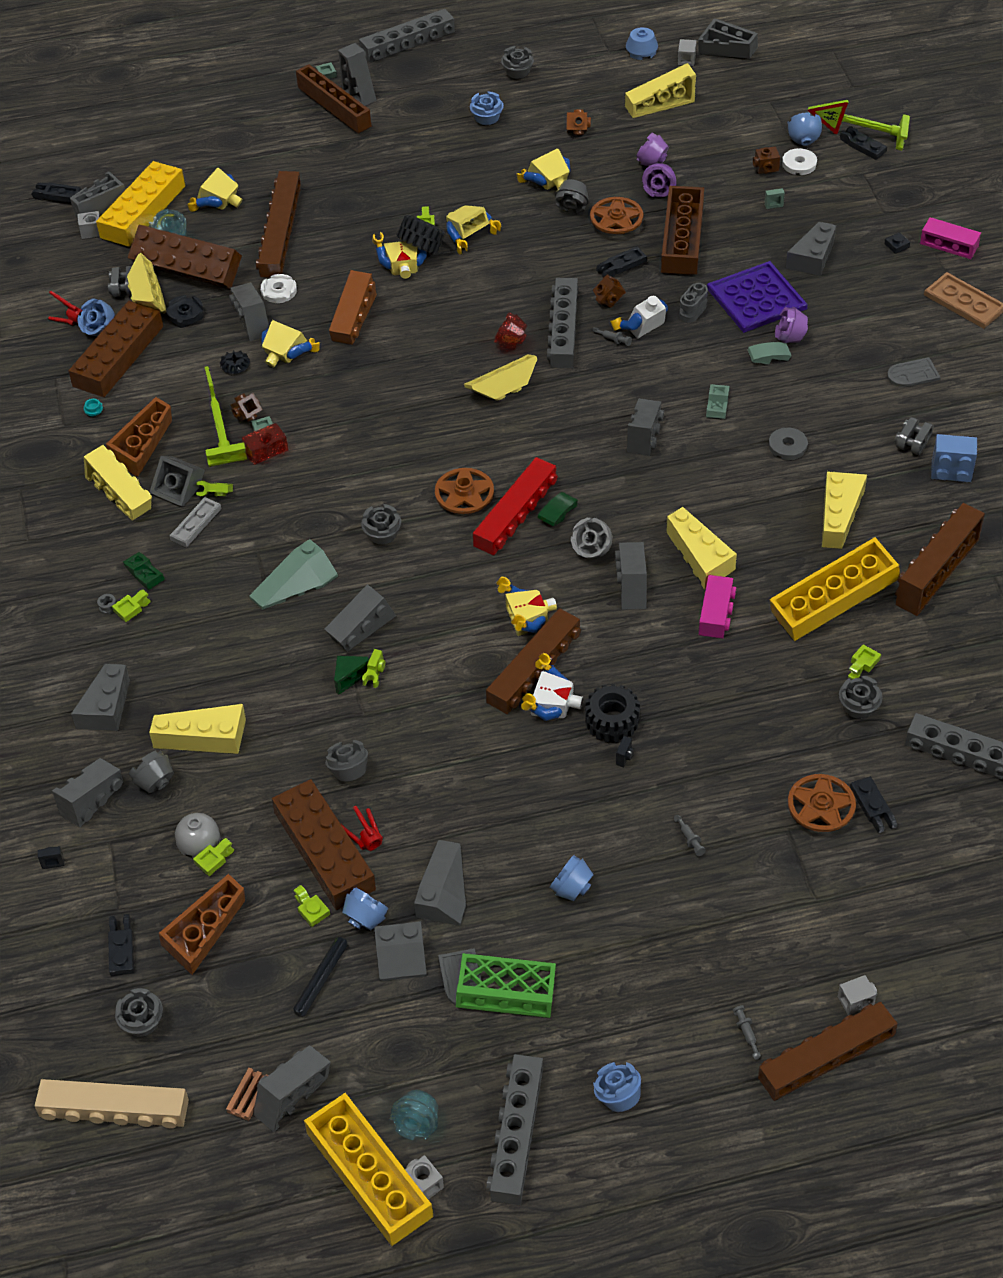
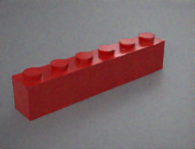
M536 457L473 532V546L493 556L499 549L501 550L509 536H513L518 525L525 521L527 514L535 509L537 502L544 498L550 486L556 483L558 477L556 475V465Z

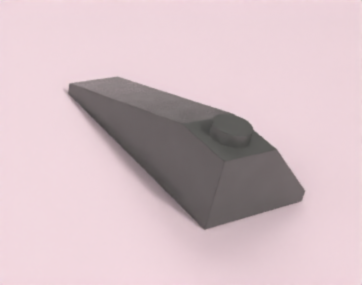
M438 840L415 899L416 918L461 926L466 909L461 846L459 843Z

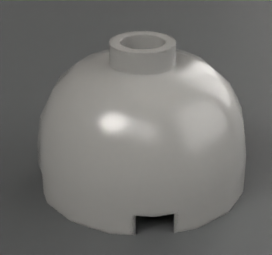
M585 518L580 520L573 528L574 532L573 536H571V543L577 554L585 558H598L604 556L609 551L613 535L605 522L597 518Z
M204 813L188 814L181 819L175 830L177 848L183 855H191L192 858L196 857L208 845L215 848L221 839L218 825L212 817Z

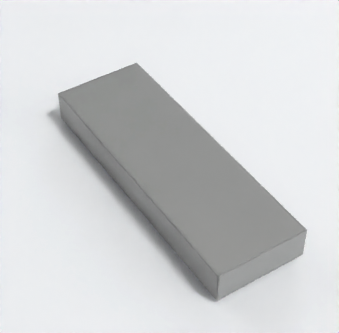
M204 497L170 534V540L188 547L222 509L221 504Z

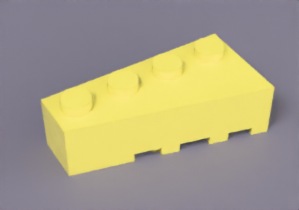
M688 63L626 92L625 107L632 118L693 103L695 102L696 74Z
M102 445L84 456L85 478L88 481L94 480V486L99 491L103 489L110 501L115 500L117 507L132 521L151 509V494L147 490H143L137 478L132 477L128 473L126 466L116 460L111 450H107Z
M827 472L822 547L843 548L856 510L865 492L867 475Z
M682 507L667 516V534L677 549L682 552L683 558L690 564L695 576L700 579L704 590L706 589L709 575L725 577L735 570L737 554L685 508Z

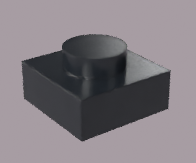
M900 232L885 238L884 244L895 254L910 248V241Z
M623 736L616 752V765L624 768L627 760L631 761L634 754L632 738Z
M60 846L37 850L42 869L65 866Z

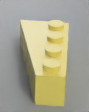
M243 704L154 715L149 732L153 748L238 754L246 721Z

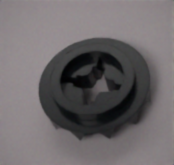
M233 350L232 353L226 352L225 356H221L220 367L226 373L238 374L245 371L250 365L247 353H242L241 350L239 352Z

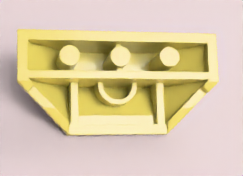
M140 253L127 275L128 288L132 294L131 299L135 303L160 310V313L165 314L166 306L157 276L153 270V264Z
M527 354L522 358L465 383L464 386L485 397L501 400L506 397V394L522 390L521 387L528 384L537 362V356Z

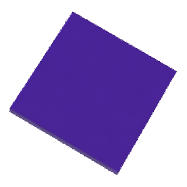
M770 261L707 284L708 291L743 333L780 320L783 317L780 314L785 307H795L801 312L806 310L808 306Z

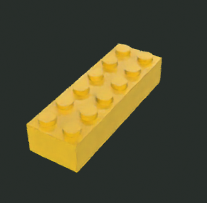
M153 161L96 221L100 238L130 247L138 225L149 226V222L154 221L153 217H157L185 187L182 169Z
M874 537L770 599L771 611L792 639L796 641L896 582L900 576L899 564L877 538Z
M346 1093L304 1120L308 1136L391 1246L433 1217L430 1201Z

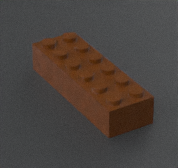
M669 186L661 273L697 275L705 187Z
M140 224L138 225L128 255V259L135 262L138 254L142 253L152 262L153 269L227 289L232 288L242 255L235 249Z
M128 301L68 370L72 387L104 398L163 328L160 310Z
M962 503L958 509L955 508L950 519L944 521L941 525L940 531L932 535L928 546H923L918 558L912 559L908 570L900 574L897 581L899 587L895 592V596H897L896 606L915 616L919 615L979 541L984 512L965 503Z
M312 779L272 798L275 815L335 910L344 907L346 895L350 894L353 888H358L367 894L376 890L374 874Z

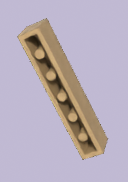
M41 1079L35 1108L39 1117L46 1120L60 1118L71 1122L89 1120L93 1123H103L105 1121L114 1122L118 1125L134 1123L144 1127L162 1125L166 1128H175L176 1126L184 1127L189 1099L186 1090L181 1088Z

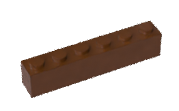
M310 64L296 70L298 88L357 133L371 127L370 110Z
M559 608L486 689V703L505 714L515 709L522 697L530 693L533 685L539 680L541 672H545L544 668L538 669L535 666L539 656L543 653L548 654L551 660L549 665H554L559 655L565 653L569 644L579 637L581 633L580 619Z
M881 1001L875 1005L869 1004L860 1013L845 1017L838 1025L826 1027L821 1034L814 1038L812 1036L802 1041L801 1045L795 1048H787L777 1058L765 1060L759 1067L758 1079L771 1098L776 1101L893 1037L898 1023Z

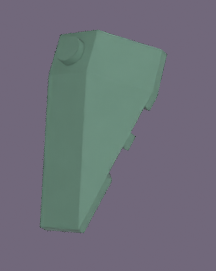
M309 539L294 549L249 597L261 609H266L285 602L288 597L298 594V596L305 594L304 591L312 588L316 590L323 588L337 578L338 574L324 551Z

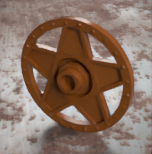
M609 197L600 200L592 207L590 220L602 232L624 234L640 226L643 221V210L638 203L631 199ZM612 202L610 207L602 206L606 203ZM624 203L632 205L633 207H625ZM594 214L602 218L599 223L594 218ZM639 216V218H638V220L635 222V224L632 225V222H631L630 219H633V218Z
M473 468L451 470L441 476L435 486L437 502L444 509L458 514L474 513L485 508L491 502L494 495L493 482L489 476ZM458 474L456 481H445L449 477ZM471 474L477 475L484 480L473 481ZM439 490L449 495L446 502L440 497ZM489 490V495L482 501L479 494ZM463 503L471 506L470 508H457Z
M813 774L803 777L792 786L788 796V808L793 818L803 827L818 832H831L844 827L850 822L855 813L856 800L850 787L842 780L826 774ZM818 780L814 789L801 787L807 782ZM831 782L841 787L846 793L833 792ZM793 797L804 805L799 814L793 805ZM851 806L847 816L841 820L838 810ZM821 818L828 826L816 825L810 822Z

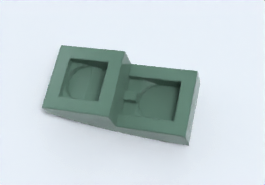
M783 342L761 343L750 346L747 349L754 363L769 364L772 359L789 361L792 356L787 344Z
M710 384L706 417L725 419L729 386Z

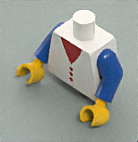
M650 296L647 300L634 307L629 320H621V317L610 322L614 330L620 328L630 330L638 339L665 322L668 306L656 296Z
M543 653L535 662V666L538 669L544 668L545 672H541L534 694H526L522 698L524 702L521 704L523 710L531 709L532 716H538L545 721L565 718L569 707L582 708L583 697L573 695V683L553 665H549L550 657L548 654Z

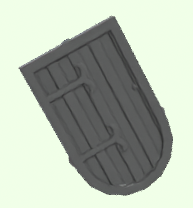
M929 357L893 365L889 368L887 374L888 380L899 387H910L938 381L941 378Z
M475 948L438 955L444 991L448 1000L456 1005L462 954L476 955ZM466 962V966L471 971L479 967L477 963ZM476 975L481 980V975ZM472 979L463 983L465 986H477Z

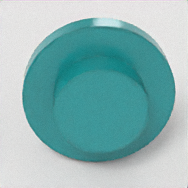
M93 398L85 402V414L96 416L102 412L103 406L99 400Z

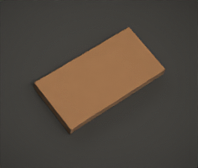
M948 272L924 291V296L983 329L1003 313L1002 302Z

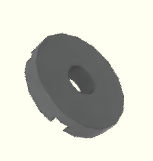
M794 428L778 429L769 438V450L776 457L777 455L784 460H795L802 457L808 447L805 434ZM784 443H791L793 445L787 446Z

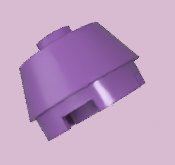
M651 133L647 137L646 143L640 147L636 156V160L641 162V165L648 167L656 163L662 164L667 157L666 153L669 148L660 135L657 136Z
M661 163L652 164L647 167L642 177L644 190L652 197L668 196L669 186H676V176L673 169L669 165Z
M785 307L780 314L783 317L779 325H776L775 337L783 343L800 342L807 333L808 318L795 307Z

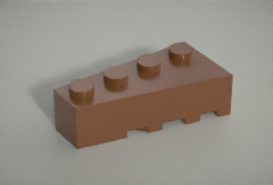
M350 271L329 329L332 341L353 345L355 339L358 338L359 331L377 296L372 274Z
M155 397L106 443V449L111 450L119 463H123L133 475L137 477L140 475L172 421L171 406Z
M227 874L159 932L161 946L191 975L196 971L245 902L244 888Z

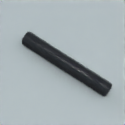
M337 937L295 1004L293 1010L296 1015L304 1017L346 949V939Z

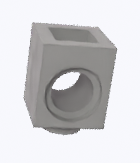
M680 39L678 65L688 63L690 66H694L696 40Z
M99 211L77 214L81 238L99 237L96 224L100 217Z
M864 975L840 984L837 997L846 1013L852 1015L860 1012L869 1004H875L877 989Z
M425 1155L420 1159L412 1160L407 1165L406 1172L427 1199H430L444 1188L443 1177ZM419 1175H428V1178L424 1180L417 1179Z

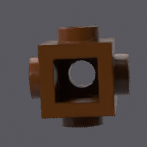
M776 146L755 150V157H753L752 161L759 174L779 171L780 155Z
M606 275L593 289L597 302L611 308L626 293L621 283L609 275Z
M243 393L235 397L236 402L231 404L232 413L239 421L246 419L249 422L257 417L256 413L263 410L254 393L247 396Z

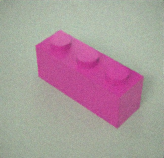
M930 217L922 230L920 244L972 259L979 247L981 232Z
M715 575L708 576L699 623V635L724 639L725 630L729 631L731 618L727 617L732 615L734 604L730 601L735 599L736 587H733V578Z

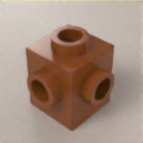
M580 109L574 110V112H567V132H574V135H584V132H587V128H591V117H587V112Z

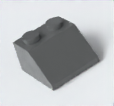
M161 456L149 493L184 506L199 489L200 485H197V482L202 481L205 470L173 456Z
M421 921L375 927L380 982L427 976Z

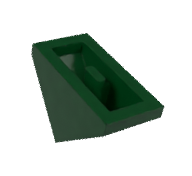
M337 656L334 682L338 695L362 679L368 669L367 664L370 660L368 657Z

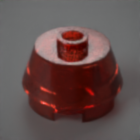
M509 312L506 316V321L500 326L494 342L499 347L515 350L518 344H522L527 336L525 334L527 324L517 314L514 315Z

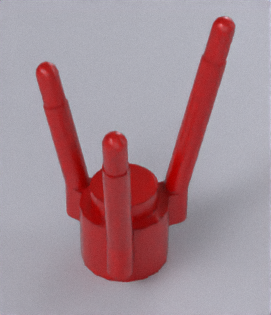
M49 291L52 296L69 308L66 311L68 319L51 316L48 319L68 323L72 326L74 323L78 324V315L81 316L82 310L70 304L53 291Z
M354 806L353 809L365 828L360 833V839L343 825L342 827L347 835L359 845L361 850L366 848L368 851H372L382 844L383 837L378 831L370 809L367 808L366 813L372 828L369 827L358 807Z

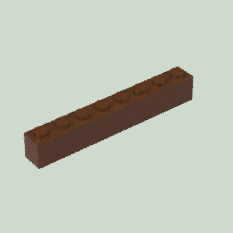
M279 171L278 177L274 180L275 189H272V201L269 202L270 212H267V224H264L265 235L261 237L262 247H259V259L256 260V269L259 270L260 277L271 278L272 275L283 273L301 188L300 172Z

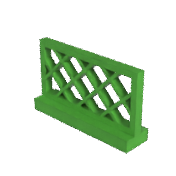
M463 953L456 993V1007L550 1018L556 964ZM466 962L477 963L480 967L471 971L466 966ZM499 965L503 970L495 974L490 967ZM523 968L526 972L518 976L513 970ZM540 970L550 971V975L542 979L537 972ZM485 971L490 978L482 982L476 975ZM508 973L514 980L505 984L500 978ZM530 976L537 981L531 987L524 982ZM472 979L477 986H465L463 983ZM495 981L501 988L492 989L487 986ZM519 984L524 991H512L511 988ZM543 987L548 992V995L537 994L534 991Z

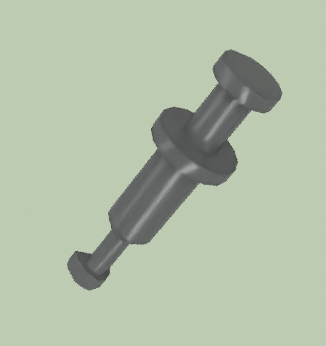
M593 327L594 333L602 334L603 337L614 340L615 344L623 342L626 346H630L632 342L631 337L626 336L625 338L621 332L598 330L599 328Z
M675 815L674 821L679 822L682 826L681 831L687 838L686 844L688 847L694 848L697 856H702L706 849L700 845V836L695 835L689 825L684 824L681 816Z
M740 1005L733 1009L735 1016L739 1018L736 1025L737 1028L742 1029L747 1044L751 1045L754 1051L752 1055L757 1061L761 1054L755 1045L757 1040L750 1026L752 1019L745 1017L743 1012L745 1008L743 1005Z

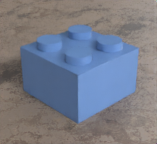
M937 434L932 457L931 479L971 482L977 457V438Z

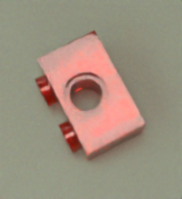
M277 423L241 437L242 443L244 442L245 452L254 465L289 450L287 437Z

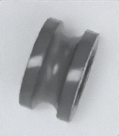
M104 594L98 598L97 604L100 612L103 614L114 612L112 606L116 604V598L112 594Z

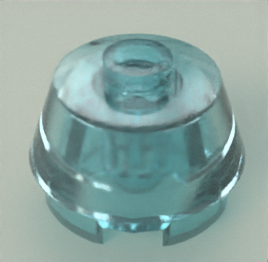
M164 209L156 214L157 218L154 224H152V228L186 236L187 224L182 213L176 210Z
M411 1090L393 1104L390 1120L394 1121L397 1126L396 1131L403 1137L414 1140L415 1137H424L425 1140L437 1129L438 1104L430 1094L421 1090Z

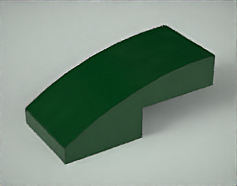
M561 492L545 505L537 518L555 526L565 519L567 512L577 507L578 500Z
M140 552L123 561L127 570L148 590L165 580L163 573L153 567L150 559Z

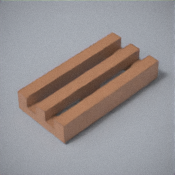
M248 1068L226 1108L227 1113L247 1121L250 1120L254 1113L257 1092L246 1112L242 1111L252 1096L256 1085L264 1077L262 1072L257 1071L256 1073L253 1069ZM253 1078V1080H252L251 1084L249 1085V1087H248V1089H247L245 1095L243 1096V1098H242V1100H241L239 1106L237 1107V1109H235L236 1106H237V1104L239 1103V1101H240V1099H241L243 1093L245 1092V1090H246V1088H247L249 1082H250L251 1079Z

